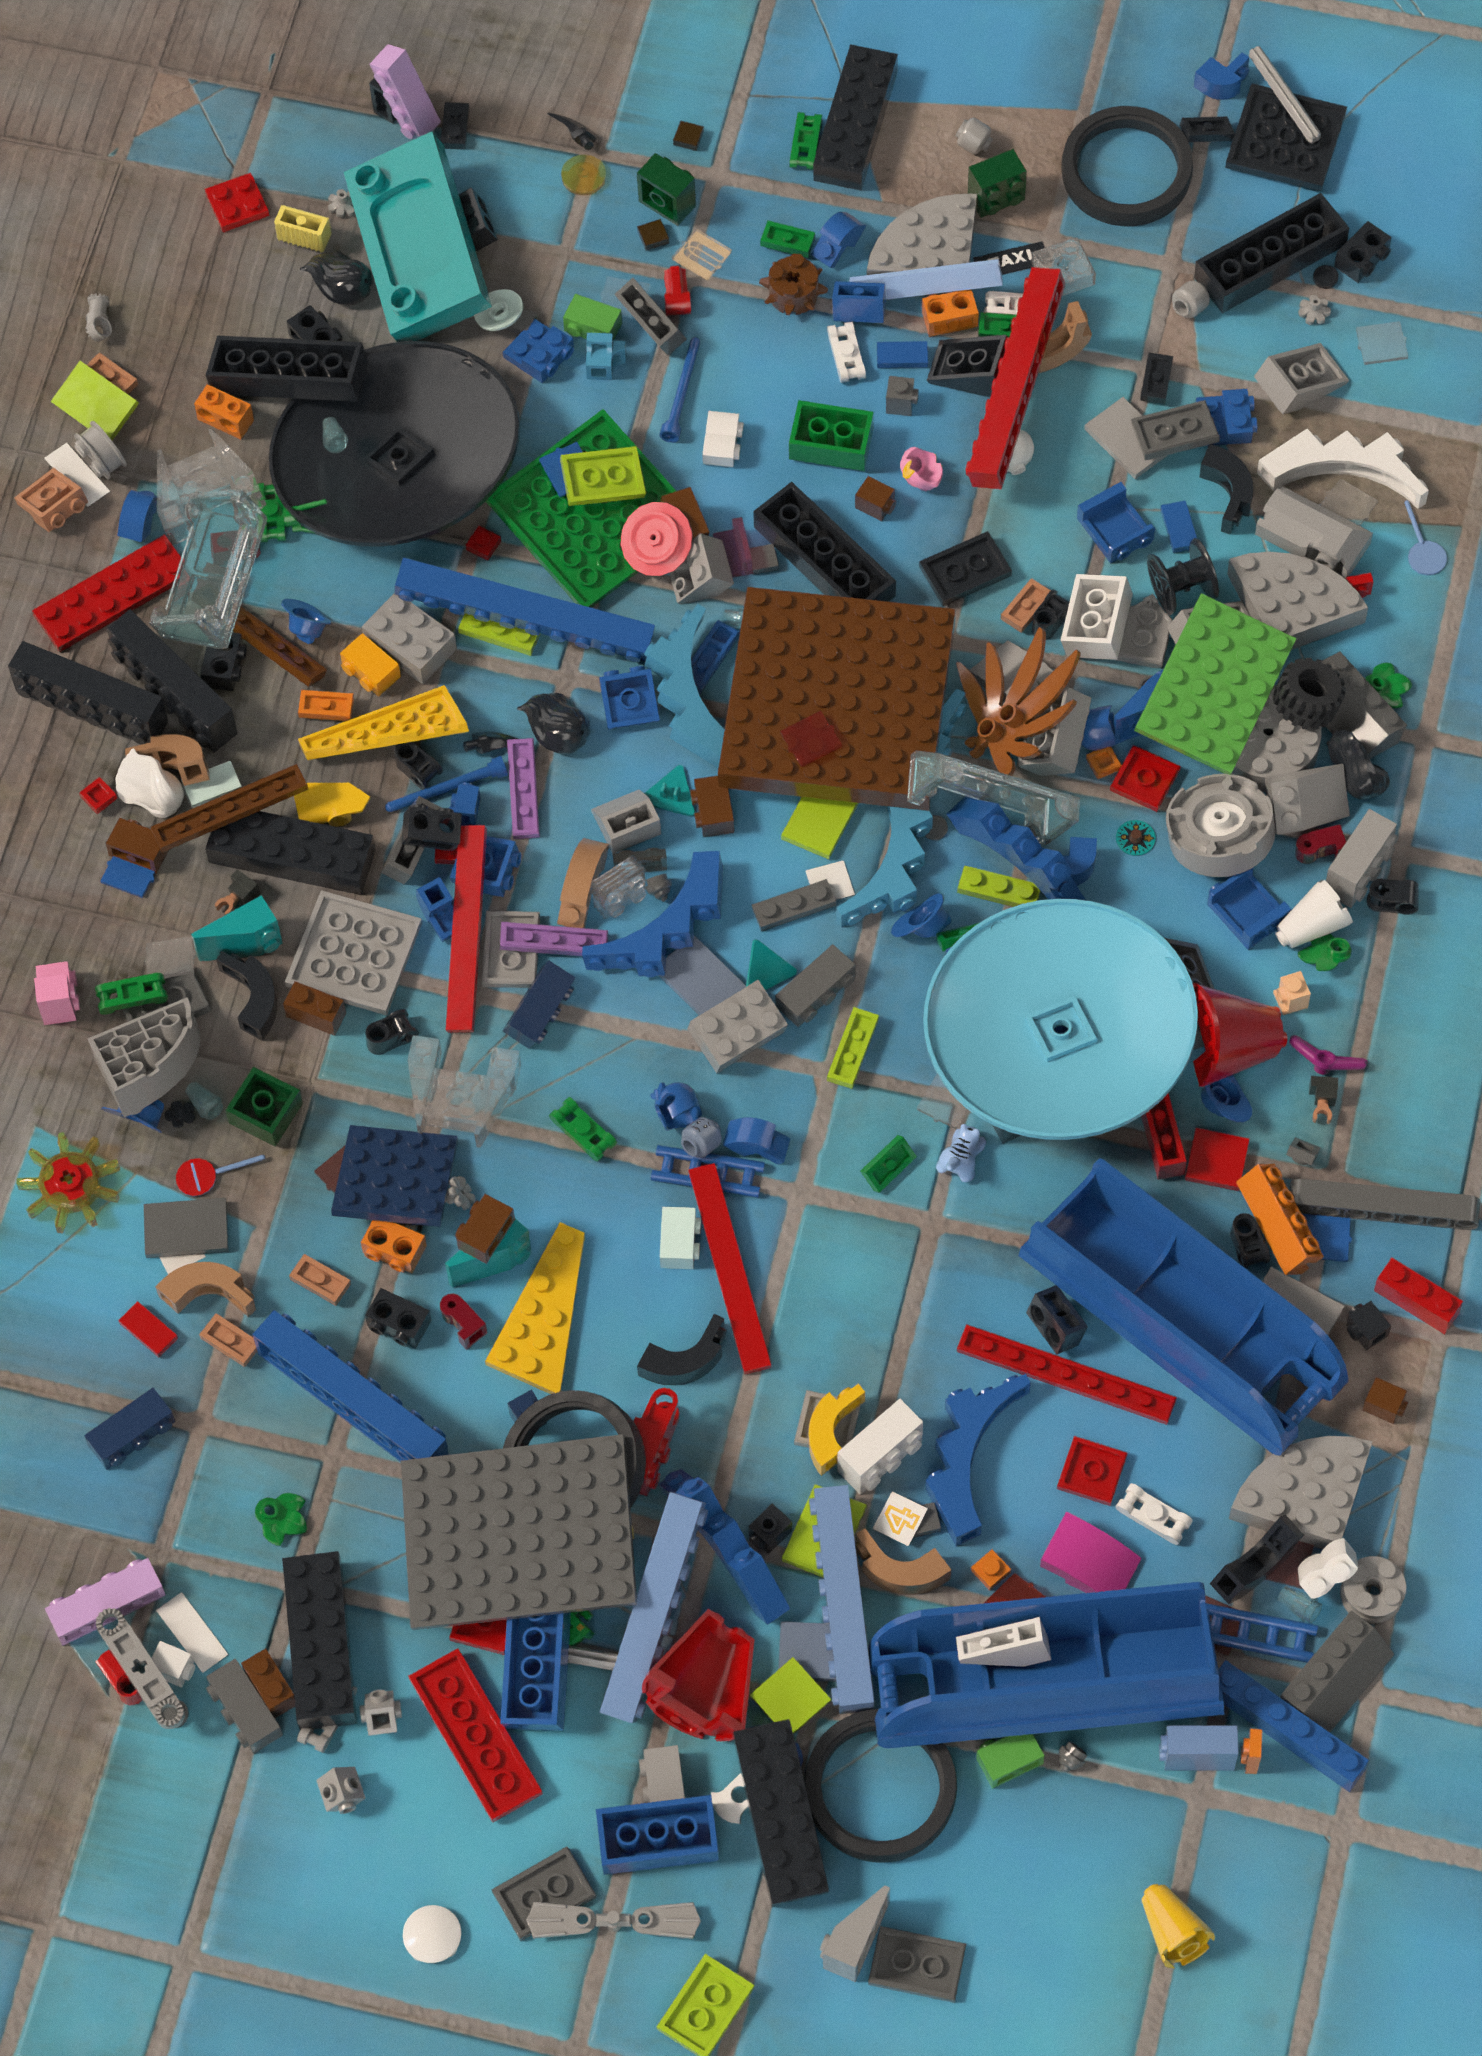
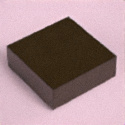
M680 120L673 138V145L697 151L704 133V126Z
M661 219L637 226V232L646 251L669 244V237Z

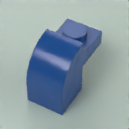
M1241 52L1227 67L1210 57L1195 72L1194 87L1206 96L1217 100L1235 97L1240 93L1241 81L1249 73L1250 57Z
M847 212L834 214L820 230L819 233L822 236L811 255L828 267L834 268L846 246L855 247L867 225Z
M131 490L121 510L117 536L138 542L144 541L151 533L152 518L162 507L163 497L155 496L151 491L137 492Z
M1070 837L1069 856L1062 855L1073 871L1070 876L1077 886L1086 882L1094 872L1097 838Z
M438 877L416 889V898L427 922L431 923L441 942H444L452 937L454 907L452 905V896L441 878Z
M743 1117L729 1121L723 1146L743 1157L757 1153L778 1165L785 1161L791 1138L776 1131V1125L758 1118Z

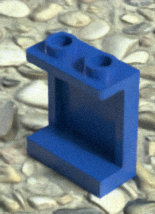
M1122 482L1078 505L1077 509L1078 521L1110 564L1116 560L1127 558L1131 552L1138 548L1147 547L1154 540L1155 527L1152 524L1147 526L1126 498L1127 489Z
M1254 868L1233 875L1223 883H1216L1209 890L1207 903L1248 950L1275 932L1277 925L1291 911V908L1285 901L1279 904L1254 877Z

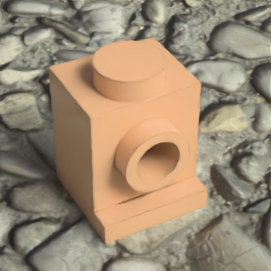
M1301 971L1281 977L1279 988L1273 990L1282 1015L1308 1008L1311 993Z

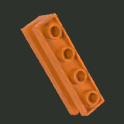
M1257 1164L1236 1182L1285 1275L1303 1274L1309 1269L1307 1263H1317L1324 1257L1319 1248L1318 1241L1313 1237L1307 1225L1306 1218L1298 1209L1293 1194L1288 1190L1282 1178V1173L1275 1164Z

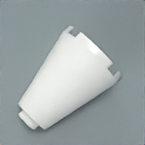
M1320 880L1277 925L1278 932L1275 935L1284 947L1288 945L1290 948H1294L1347 927L1353 921L1347 908L1342 907L1339 902L1341 899L1325 880Z

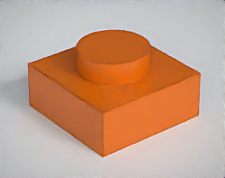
M992 1549L971 1567L972 1573L989 1590H992L1011 1573L1010 1567Z

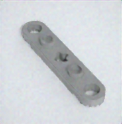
M115 1608L104 1609L96 1618V1627L99 1634L158 1724L165 1729L177 1728L182 1724L185 1717L182 1704L122 1613ZM109 1617L118 1619V1626L113 1628V1630L105 1629L103 1627L105 1619ZM139 1662L141 1665L147 1664L144 1667L146 1672L141 1674L139 1671H136L134 1673L136 1663ZM173 1707L177 1709L178 1713L175 1719L167 1721L162 1718V1712L166 1708Z

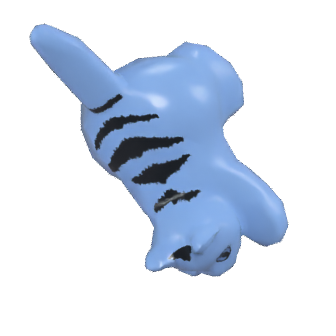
M962 1124L959 1129H956L952 1137L951 1146L941 1153L937 1161L936 1169L939 1173L943 1174L950 1171L958 1174L962 1182H969L974 1179L975 1157L986 1145L985 1138L979 1136V1129L967 1126L966 1124Z

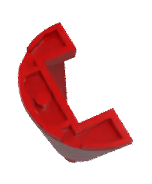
M1192 982L1197 1001L1198 1023L1206 1049L1203 1054L1193 1061L1199 1087H1204L1275 1058L1279 1054L1281 1047L1287 1045L1288 1038L1286 1032L1283 1031L1281 1011L1278 1007Z
M710 1609L705 1611L646 1674L642 1683V1693H646L648 1697L646 1703L650 1709L675 1729L703 1739L704 1735L716 1736V1741L733 1740L732 1733L745 1729L755 1639L739 1627H727L724 1624L725 1619L719 1613L713 1612Z

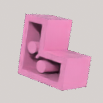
M68 961L36 966L37 978H34L36 1001L44 1025L77 1021L76 1011L80 1010V1002L75 986H78L75 970H70Z

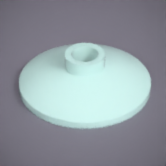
M495 290L488 293L492 307L474 315L477 324L481 328L489 331L502 330L511 326L519 319L523 311V302L520 296L512 290Z

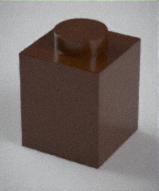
M870 476L866 478L855 494V508L880 521L884 519L886 514L890 515L893 512L897 502L895 500L894 488Z
M1376 1377L1366 1397L1362 1411L1394 1424L1397 1416L1403 1417L1409 1402L1405 1401L1407 1390Z

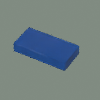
M927 341L877 342V368L928 367Z
M1186 500L1161 505L1160 511L1173 553L1189 550L1190 541L1195 537L1197 538Z

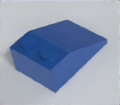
M1163 670L1151 676L1114 716L1113 734L1116 744L1142 735L1134 731Z

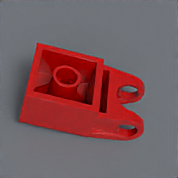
M659 1388L654 1391L642 1417L638 1418L635 1416L634 1423L641 1434L646 1454L645 1476L639 1494L648 1497L651 1488L655 1490L659 1483L661 1474L658 1471L661 1464L666 1465L671 1454L669 1444L679 1422L678 1397L670 1388ZM661 1395H668L673 1400L672 1403L666 1401L659 1404L656 1403Z

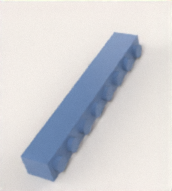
M848 1485L814 1488V1498L809 1499L811 1516L816 1515L817 1525H812L814 1542H819L820 1552H815L817 1569L823 1570L824 1578L818 1579L820 1596H826L827 1606H822L823 1623H829L830 1633H825L826 1650H832L833 1660L828 1661L829 1676L836 1680V1688H831L833 1706H839V1714L874 1709V1698Z
M669 1493L637 1593V1605L633 1606L599 1713L629 1723H636L638 1718H643L647 1703L643 1702L646 1693H642V1683L646 1674L663 1656L664 1647H661L664 1635L669 1636L673 1625V1620L669 1618L672 1609H677L681 1600L682 1592L678 1591L681 1581H686L690 1572L691 1565L687 1564L689 1555L696 1552L699 1543V1537H696L699 1525L704 1526L708 1515V1510L704 1509L705 1502L678 1493Z

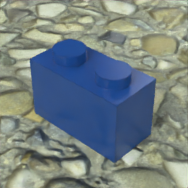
M835 281L832 296L833 321L884 323L886 310L885 283Z

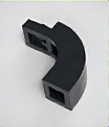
M1209 444L1201 463L1199 478L1219 484L1229 494L1230 501L1222 518L1221 532L1230 535L1233 527L1239 526L1242 516L1249 517L1253 499V481L1248 468L1236 455L1224 448Z
M222 951L216 959L219 971L244 984L251 992L248 1003L237 1017L240 1029L263 1041L271 1030L277 1014V998L272 978L263 964L250 955L244 963L239 956L235 954L229 955Z
M714 1314L699 1342L685 1351H668L649 1342L637 1365L638 1376L661 1385H683L696 1381L708 1374L722 1358V1346L720 1344L723 1342L727 1332L724 1318Z
M1286 1515L1279 1517L1266 1534L1248 1552L1237 1560L1226 1564L1210 1582V1585L1228 1605L1237 1601L1275 1572L1294 1552L1293 1548L1302 1539L1304 1534Z

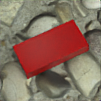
M138 1301L118 1320L122 1327L158 1358L178 1339V1336Z

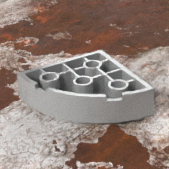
M953 194L936 197L919 203L903 212L878 237L870 254L867 275L970 263L977 194Z
M1280 552L1248 553L1229 559L1227 575L1249 616L1297 638L1291 650L1361 625L1366 621L1368 606L1358 591L1345 578L1321 563L1306 557Z
M187 997L87 1039L96 1063L120 1111L126 1117L140 1113L143 1108L161 1098L186 1076V1073L197 1057L201 1034Z
M1324 1436L1294 1443L1280 1456L1275 1454L1269 1456L1251 1472L1239 1489L1231 1507L1229 1519L1268 1531L1279 1517L1286 1515L1304 1534L1299 1542L1324 1549L1329 1543L1343 1538L1373 1441L1348 1436Z

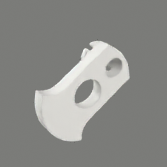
M740 1773L721 1792H711L712 1804L717 1814L724 1820L736 1824H741L742 1813L748 1808L747 1799L742 1803H736L732 1798L733 1790L738 1786H743Z

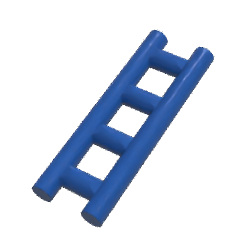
M657 1145L656 1156L664 1158L661 1171L652 1170L651 1181L692 1187L689 1173L688 1175L672 1173L674 1159L691 1161L689 1169L700 1167L701 1163H715L723 1192L759 1198L760 1187L752 1185L755 1172L764 1173L765 1162L711 1153L704 1158L690 1156L684 1149ZM728 1167L744 1170L742 1184L726 1181Z
M1206 1603V1610H1209V1615L1212 1616L1211 1628L1215 1645L1306 1663L1313 1657L1314 1652L1305 1651L1307 1635L1316 1636L1318 1625ZM1223 1618L1240 1621L1237 1637L1220 1634ZM1251 1624L1268 1627L1265 1643L1249 1640ZM1279 1629L1296 1632L1294 1648L1277 1645Z

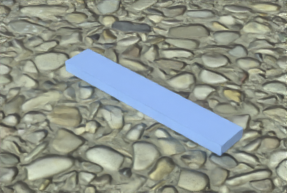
M999 259L850 277L849 282L885 283L886 300L1003 285Z

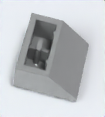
M699 534L692 540L691 550L685 562L670 573L678 604L717 597L734 584L723 541L704 534Z
M640 789L591 809L607 844H609L612 854L661 835L660 819L650 799Z

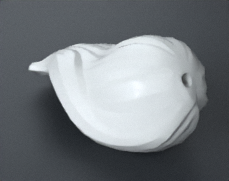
M134 748L123 759L116 775V791L119 798L125 803L142 806L156 817L167 818L173 815L184 799L185 792L180 781L170 772L163 770L157 759L147 755H139Z

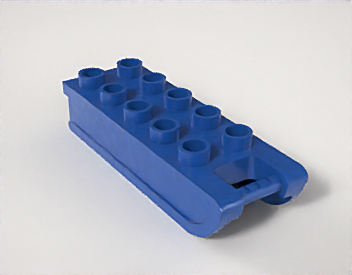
M1101 1158L1093 1164L1092 1170L1085 1180L1042 1223L1037 1221L1031 1227L1029 1240L1020 1248L1019 1257L1272 1454L1282 1455L1298 1437V1425L1322 1399L1331 1401L1349 1381L1346 1365L1339 1350L1316 1322ZM1290 1374L1307 1386L1308 1389L1283 1414L1267 1402L1263 1396L1282 1375Z
M1202 1582L918 1610L897 1617L885 1624L876 1632L868 1645L870 1673L878 1677L881 1708L877 1711L875 1724L877 1743L883 1748H899L1224 1715V1701L1209 1610H1206L1205 1588ZM1040 1617L1048 1636L1051 1660L1028 1666L960 1664L956 1637ZM924 1674L928 1680L929 1696L915 1699L899 1706L896 1676Z

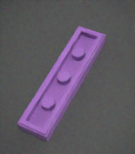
M534 739L507 740L513 839L540 838Z
M501 922L500 950L582 956V946L608 942V930Z

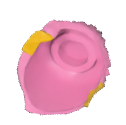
M911 447L904 452L900 462V469L903 478H905L908 484L924 491H930L938 487L943 476V468L941 463H937L936 454L918 447Z

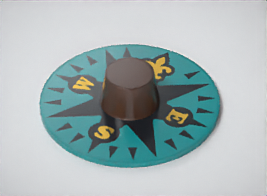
M1130 820L1123 823L1116 833L1118 847L1124 853L1132 856L1148 853L1153 848L1156 840L1152 827L1140 820Z

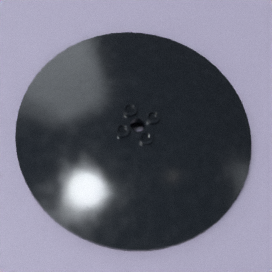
M405 341L378 345L365 349L369 363L358 402L292 398L276 424L269 449V471L272 484L284 508L308 530L329 540L348 545L369 547L399 545L427 538L457 524L484 504L502 483L512 466L520 438L519 412L514 396L503 377L480 357L455 346L428 341ZM405 454L401 459H393L396 455ZM327 500V504L307 510H293L291 508L292 506H299L314 501Z

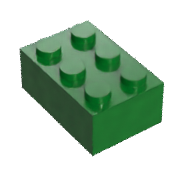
M798 400L789 439V459L864 471L874 428V412Z

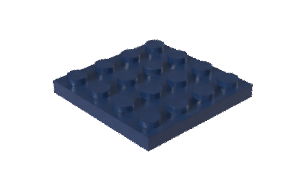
M350 1125L331 1208L332 1216L441 1227L448 1194L447 1189L449 1188V1180L451 1179L458 1145V1136Z

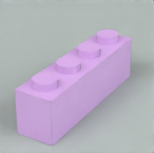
M387 44L370 63V66L374 72V78L383 90L384 98L392 108L393 116L401 126V132L409 139H416L433 131L441 121L406 50Z
M138 1559L128 1564L126 1569L118 1573L111 1572L101 1578V1581L93 1585L81 1586L75 1591V1594L67 1598L60 1597L53 1600L45 1608V1611L62 1646L96 1630V1618L104 1609L115 1608L125 1616L166 1595L149 1559ZM109 1617L105 1619V1621L103 1622V1626L117 1619L114 1617Z

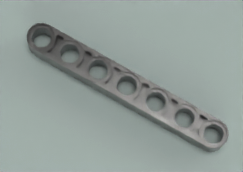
M1294 1179L1290 1182V1192L1293 1194L1301 1214L1461 1230H1473L1479 1227L1480 1199L1472 1195L1311 1179Z

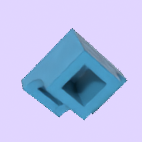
M587 333V379L612 380L614 368L626 363V341H613V335L610 333Z

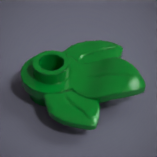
M1392 663L1378 664L1374 667L1372 674L1365 678L1391 708H1402L1403 702L1400 695L1408 692L1413 686L1408 677L1395 673Z
M1329 933L1310 941L1312 945L1299 951L1297 954L1305 963L1316 964L1317 971H1330L1336 968L1339 962L1347 961L1351 957L1352 949L1347 940L1335 938Z
M283 1493L276 1499L263 1498L257 1503L255 1517L262 1524L263 1535L268 1542L280 1546L285 1534L300 1535L306 1533V1521L302 1514L298 1512L305 1504V1500L301 1496L293 1493ZM265 1507H271L274 1510V1514L267 1515L264 1510Z

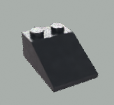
M1007 335L940 340L927 378L928 383L983 396L991 395L993 379L997 378L999 372V360L1003 358L1005 353Z

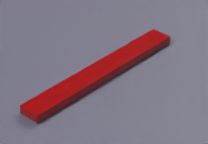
M485 825L461 826L460 844L457 849L446 1031L448 1033L474 1032L487 827Z
M715 1163L688 1169L744 1375L771 1368V1362Z
M967 1324L957 1347L958 1353L1021 1375L1026 1374L1027 1377L1168 1425L1177 1400L1175 1396Z

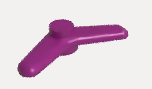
M1296 1035L1291 1036L1289 1039V1044L1314 1065V1070L1321 1075L1328 1074L1330 1070H1362L1366 1068L1368 1063L1364 1058L1335 1056L1330 1051L1318 1050Z

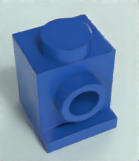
M471 783L458 784L457 794H452L451 807L449 809L454 810V813L462 814L461 825H476L481 801L479 786Z

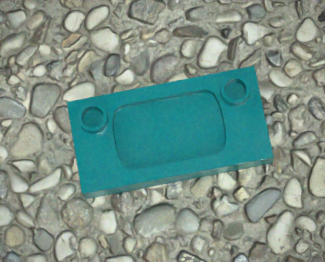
M432 131L343 172L390 335L397 342L419 341L492 307L444 145Z

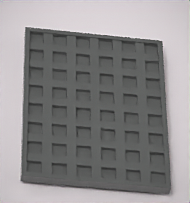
M623 1434L401 1461L410 1628L412 1630L637 1605L626 1440Z

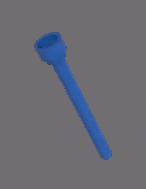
M693 337L690 340L669 420L661 426L659 436L666 442L675 443L680 438L681 428L678 422L700 345V340L697 337Z
M498 756L492 758L486 767L390 801L385 805V809L388 812H394L412 805L419 796L429 799L454 790L461 783H473L489 776L499 779L507 776L508 773L502 757Z

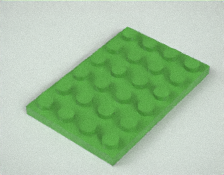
M1201 593L1134 731L1217 771L1231 775L1297 638Z

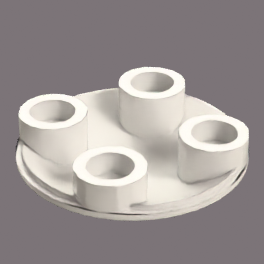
M437 1905L424 1906L413 1912L407 1919L403 1929V1941L407 1951L415 1960L425 1963H437L456 1954L461 1940V1927L456 1916L450 1910Z

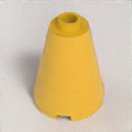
M1153 1884L1144 1891L1142 1904L1165 1967L1175 1968L1173 1963L1180 1962L1182 1966L1187 1965L1198 1959L1210 1948L1207 1942L1210 1938L1213 1941L1215 1940L1212 1929L1166 1885Z

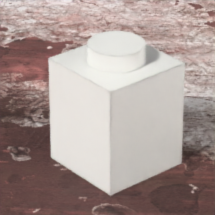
M162 1641L159 1642L152 1660L167 1682L182 1688L185 1680L189 1681L195 1671L192 1655Z

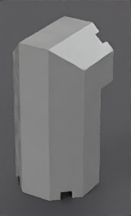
M1283 486L1280 489L1277 488L1263 509L1265 512L1264 518H1259L1255 535L1291 554L1312 559L1329 567L1343 578L1350 576L1370 546L1373 535L1372 532Z

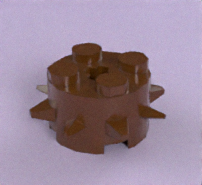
M794 253L777 262L774 261L772 263L773 266L769 270V276L761 278L759 284L769 289V297L764 301L765 304L772 303L780 312L784 313L785 310L788 316L792 312L800 315L809 310L813 311L818 295L828 293V288L818 282V276L823 269H816L815 265L801 254Z

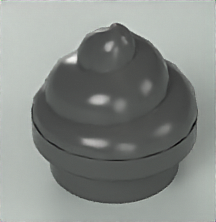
M666 873L647 879L648 886H646L648 894L665 902L668 897L667 894L671 890V879H668Z
M1069 1741L1066 1746L1062 1745L1059 1750L1060 1771L1068 1772L1071 1769L1077 1770L1082 1768L1086 1763L1084 1760L1088 1755L1075 1743Z

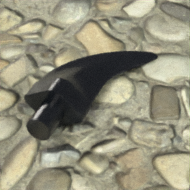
M547 113L563 123L570 131L573 140L581 147H584L586 150H591L594 147L593 142L597 138L586 126L568 117Z
M479 732L472 734L473 740L463 742V747L466 752L476 750L478 753L483 754L508 747L507 740L518 738L496 732Z

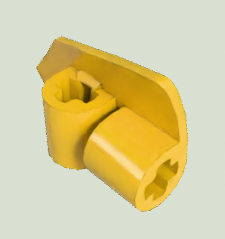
M307 783L309 790L294 796L299 819L319 824L328 822L330 826L334 827L348 824L352 819L351 814L363 812L370 800V796L351 783Z

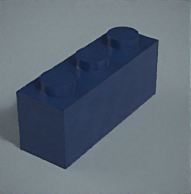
M548 960L538 972L502 1032L528 1049L535 1043L540 1044L548 1032L544 1029L549 1021L553 1023L561 1011L558 1005L562 999L567 1001L572 994L574 987L571 984L575 977Z
M151 1388L85 1434L84 1437L89 1448L105 1469L108 1470L112 1466L117 1467L126 1460V1456L133 1451L145 1448L150 1439L157 1434L162 1435L169 1431L176 1421L170 1408L157 1391Z

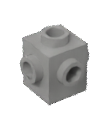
M375 1690L365 1694V1705L360 1706L361 1722H367L368 1735L397 1732V1718H402L400 1700H394L393 1690Z
M334 1767L316 1780L327 1812L339 1811L340 1814L350 1813L356 1809L358 1803L365 1799L355 1767Z

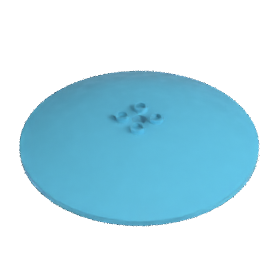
M1049 899L1024 903L1005 909L990 916L965 933L950 948L932 977L926 995L923 1022L926 1046L933 1067L945 1087L966 1109L991 1125L1011 1133L1047 1140H1068L1086 1138L1115 1130L1136 1120L1157 1105L1177 1083L1190 1060L1197 1034L1198 1010L1192 980L1184 963L1172 946L1152 927L1129 913L1108 905L1078 899ZM1064 1025L1068 1028V1031L1064 1034H1058L1054 1031V1028Z

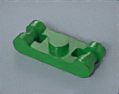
M804 112L797 113L789 167L805 166L807 169L813 170L822 127V114L809 116L805 115ZM799 152L808 153V157L799 156Z
M256 483L260 543L268 542V539L285 541L284 506L279 500L273 485ZM266 495H275V499L266 500ZM277 526V528H275V529H268V528H267V527Z
M152 973L97 985L95 992L96 996L100 999L98 1004L99 1013L107 1015L115 1010L149 1003L161 1004L166 1002L168 995L167 991L163 988L165 984L163 973ZM151 986L153 991L145 992L144 987ZM117 993L118 998L110 999L112 994Z
M568 1097L562 1102L563 1106L560 1109H554L549 1114V1118L592 1159L598 1162L604 1156L603 1153L608 1148L612 1149L617 1144V1141L612 1134L606 1132L586 1114L571 1097ZM572 1114L575 1118L569 1123L565 1118ZM596 1138H598L600 1142H598L596 1145L591 1143Z

